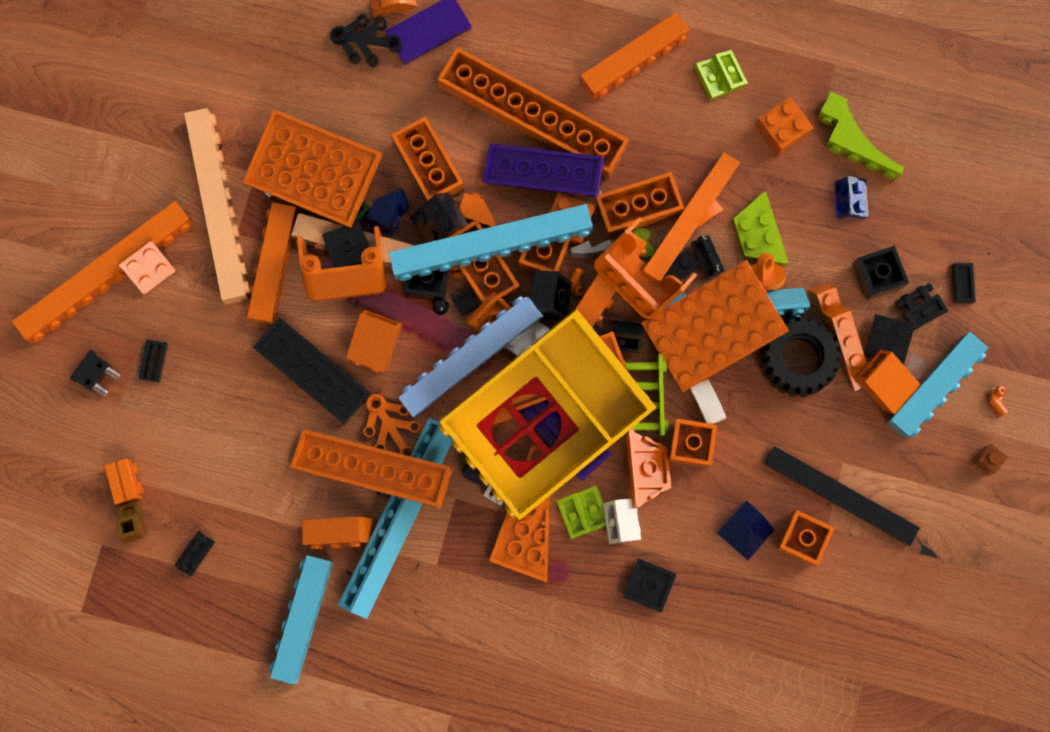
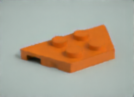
M630 429L626 432L632 506L633 508H638L671 488L668 448L661 443H655L651 438L643 437L635 433V430Z

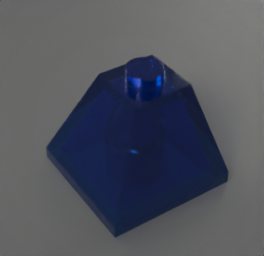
M745 501L717 534L746 560H749L775 529L748 501Z

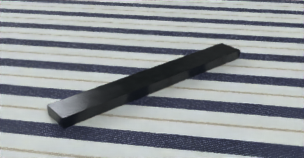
M775 446L764 463L765 466L908 546H911L920 527Z

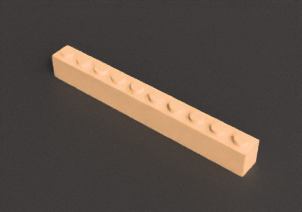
M208 108L184 113L221 299L226 305L249 300L250 284L248 281H245L244 274H247L245 262L241 261L240 255H243L241 243L238 244L237 242L239 230L237 224L234 225L233 218L236 215L234 207L230 206L229 199H232L230 188H226L225 181L228 180L226 169L222 168L224 156L218 148V144H221L218 132H215L214 126L217 125L215 115L211 114Z

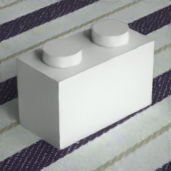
M632 499L603 503L609 544L641 540L637 508H633Z

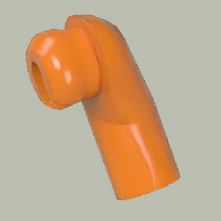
M1002 386L993 388L989 398L990 406L999 417L1008 413V410L1002 404V398L1006 394V390Z

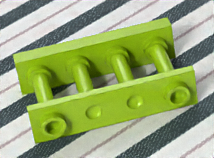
M658 354L657 362H626L624 360L627 371L657 370V382L636 383L642 390H658V402H653V404L657 407L654 410H658L659 422H639L631 429L635 431L659 430V438H663L665 432H668V420H664L663 372L667 370L666 360H663V354Z

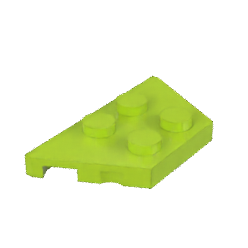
M763 192L733 219L734 228L744 258L758 259L763 252L774 256L775 263H781V265L785 266L788 264L787 256L767 193Z

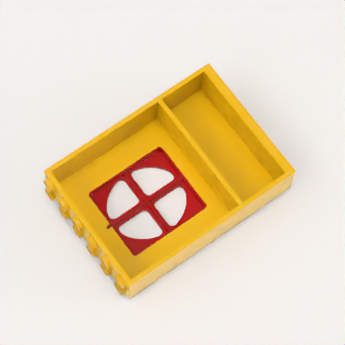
M573 310L439 420L441 425L438 427L446 437L450 435L453 438L452 445L459 453L463 451L467 455L465 460L473 470L477 468L480 471L478 475L486 486L490 484L494 488L491 491L499 502L503 500L507 504L504 507L512 518L517 516L521 520L657 407L578 310ZM534 394L545 397L549 401V405L530 421H526L512 404L514 398L522 395ZM502 408H506L519 423L520 429L502 444L497 445L493 440V424L499 411ZM557 411L561 419V429L557 441L549 448L534 432V427L551 412ZM523 435H528L541 450L542 454L534 460L515 461L505 456V450Z

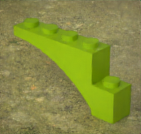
M830 92L817 117L823 124L835 126L825 147L829 148L834 154L846 156L851 162H859L865 165L871 171L883 173V176L888 179L897 180L905 167L892 161L871 144L854 121L847 105L848 99Z

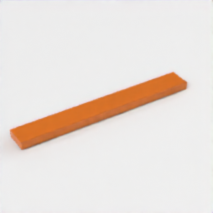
M725 152L722 154L650 259L642 274L656 283H660L741 162Z

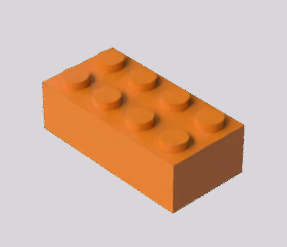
M426 116L391 134L396 149L426 202L435 194L449 192L452 197L465 190L462 179Z
M672 172L602 193L595 197V205L607 239L621 235L638 217L642 220L633 230L680 216L685 209Z
M476 219L449 237L482 230V227ZM499 255L492 256L490 260L479 262V260L472 261L470 265L464 267L456 265L481 305L493 292L497 293L505 301L520 291V285Z

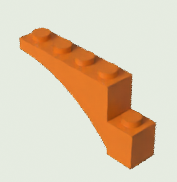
M826 282L809 289L814 308H816L822 321L827 326L828 332L833 331L835 334L833 337L834 341H839L840 347L838 352H841L842 364L851 389L857 391L862 387L855 378L867 366V362L851 311L841 305L835 286Z

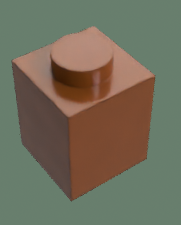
M990 444L981 450L972 463L987 475H991L998 471L1008 456L993 444Z

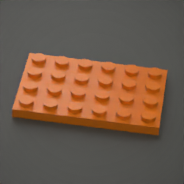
M273 109L242 183L352 228L383 154Z
M747 260L660 311L652 319H647L641 323L659 354H663V360H666L667 367L682 392L789 332V329Z

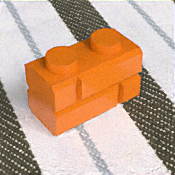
M127 458L104 465L114 505L120 506L142 499L141 494L144 493L141 482H138L136 478L138 468L135 462L132 463V460Z

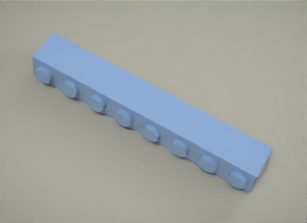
M519 297L512 303L513 307L510 310L504 309L496 315V321L492 324L488 322L480 328L481 333L477 336L473 334L464 341L465 345L462 348L456 347L448 353L450 356L445 361L441 359L432 366L434 368L433 371L429 374L427 372L423 373L417 378L419 382L414 386L410 384L401 391L403 394L398 398L412 417L422 413L543 317L529 297Z

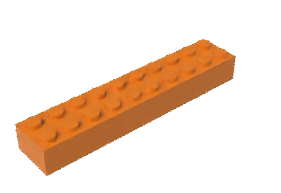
M456 47L437 79L440 89L554 151L603 156L605 159L601 176L608 180L628 147L629 139Z

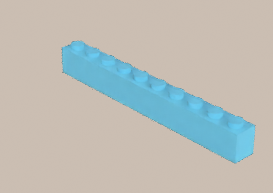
M587 204L391 251L389 256L395 279L407 281L415 275L427 276L432 273L431 271L440 270L442 272L450 270L451 266L459 265L464 267L470 265L472 261L479 260V262H484L496 255L505 257L513 251L525 252L530 250V247L537 245L538 247H545L550 245V242H566L570 240V237L578 236V238L586 237L592 232L593 225Z
M429 418L410 457L442 464L453 442V438L450 435L446 437L438 427L441 425L439 421ZM395 496L390 497L338 606L365 619L368 618L422 506L421 503Z

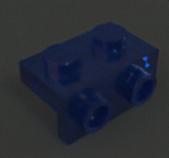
M847 176L835 181L837 219L847 217L868 218L866 179Z

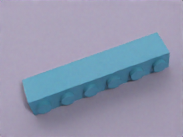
M971 332L965 334L926 377L921 386L895 415L893 414L886 423L904 439L910 436L913 438L921 430L920 424L923 421L927 423L934 415L932 411L935 407L940 408L947 401L945 396L949 392L953 393L960 386L959 380L962 377L967 378L972 373L973 369L971 367L975 362L979 364L986 357L984 352L989 347Z
M308 555L306 559H302L299 568L302 573L300 579H296L293 591H296L294 599H290L287 611L290 613L288 620H284L281 631L284 633L282 640H278L275 652H278L276 660L271 662L269 672L272 674L270 678L293 685L298 684L333 562Z

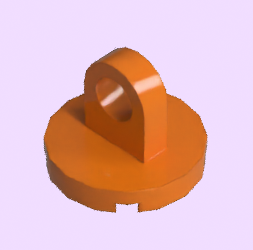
M763 252L759 256L757 264L751 266L766 292L770 289H773V291L778 290L786 282L784 268L774 263V256Z

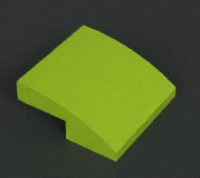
M732 50L715 54L713 58L696 63L693 67L709 101L729 94L748 84Z
M597 486L556 501L571 539L606 526L604 502Z

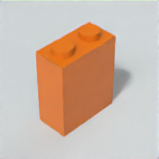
M364 310L359 315L346 358L355 365L370 367V370L373 372H385L389 368L403 324Z
M880 350L855 378L884 412L894 415L921 386L893 352Z

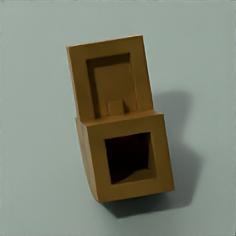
M136 500L117 506L120 519L115 521L119 540L126 544L145 538L147 536L146 523L143 522L140 503Z

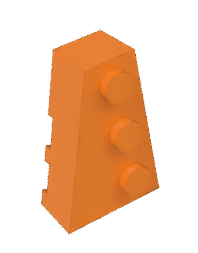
M358 516L302 520V545H308L310 549H323V545H329V548H342V545L361 547L360 544H368L376 527V519Z

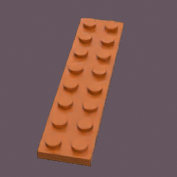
M304 429L302 430L290 466L293 470L440 509L453 468L450 466Z

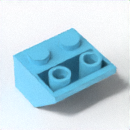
M804 288L769 290L766 292L781 317L797 319L810 307Z

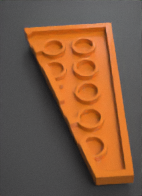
M531 445L526 461L539 458L542 454L541 450ZM550 496L521 520L517 516L512 518L508 512L506 513L489 562L547 583Z

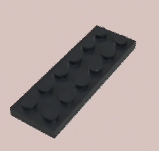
M280 317L253 346L258 353L344 425L371 395L370 392Z

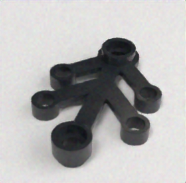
M360 14L355 21L346 27L336 26L332 29L330 33L331 41L335 45H342L348 55V60L354 65L361 61V56L352 49L349 42L357 43L366 57L367 64L372 68L379 65V59L371 52L367 44L386 47L393 53L399 52L403 47V42L397 35H391L387 39L370 36L378 30L383 31L387 28L388 23L383 17L377 18L373 24L368 26V17ZM361 19H366L364 23H360ZM381 21L384 22L383 26H378ZM358 27H367L358 34H352ZM339 34H343L341 39H338ZM394 43H398L396 48H393ZM354 55H357L356 60H352ZM372 58L376 59L374 63H370Z

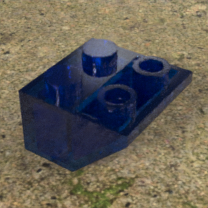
M400 188L374 199L367 215L371 229L378 226L380 232L392 237L395 232L399 231L402 223L400 221L401 216L406 214L409 207L404 189Z

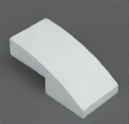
M708 379L690 388V392L699 406V411L706 423L715 424L726 419L724 410Z

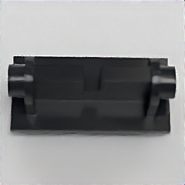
M701 235L697 238L698 240L691 242L706 279L725 271L709 235Z
M198 531L176 562L175 566L178 567L177 569L192 577L215 541Z

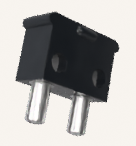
M90 350L70 376V380L78 382L88 390L96 391L105 397L107 396L105 393L108 394L109 391L99 384L106 374L115 380L119 379L109 371L120 377V374L111 369L112 365L98 357L95 351Z

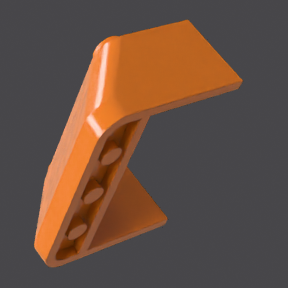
M638 217L595 260L594 267L643 318L652 319L678 297L697 275L693 273L683 283L677 277L667 275L658 284L642 274L646 264L633 252L638 246V239L631 232L642 220Z
M378 226L374 227L376 247L366 248L362 252V264L321 269V262L316 256L307 255L304 240L301 236H297L300 269L306 294L310 300L320 302L376 295L386 290L387 278L383 243Z

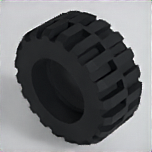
M805 317L789 318L784 322L789 332L762 347L760 350V367L764 369L763 375L765 379L769 378L771 381L769 384L772 387L776 386L779 388L778 392L782 394L785 392L789 393V396L792 397L797 395L807 397L809 394H815L825 388L835 378L836 372L841 365L839 363L841 352H838L840 344L839 341H834L833 337L835 334L833 331L828 332L825 329L827 326L824 323L819 325L816 323L817 320L810 318V320H806ZM791 340H803L809 343L815 349L818 356L816 369L808 375H799L790 371L782 359V349L786 343Z

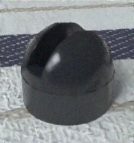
M433 300V311L438 315H444L448 310L449 302Z

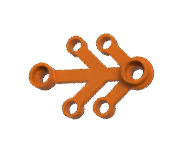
M372 394L366 400V408L370 413L363 434L367 438H373L376 435L374 426L377 416H379L382 420L377 444L374 447L377 448L382 445L384 450H387L385 444L389 432L400 449L399 454L405 455L408 451L412 453L413 448L406 445L396 427L407 429L411 433L417 434L421 430L420 423L389 417L385 410L398 412L402 417H406L410 413L407 411V413L402 414L400 410L402 407H405L403 404L398 405L386 402L385 398L380 394ZM375 401L380 402V406L377 408L373 407V402ZM413 424L418 425V429L416 431H413L411 429V426ZM367 429H373V434L368 436L366 434Z

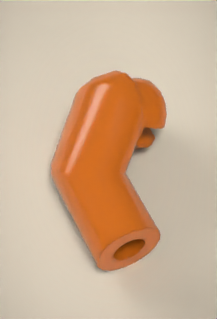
M575 267L569 280L573 282L572 294L580 297L585 293V288L580 281L584 270Z

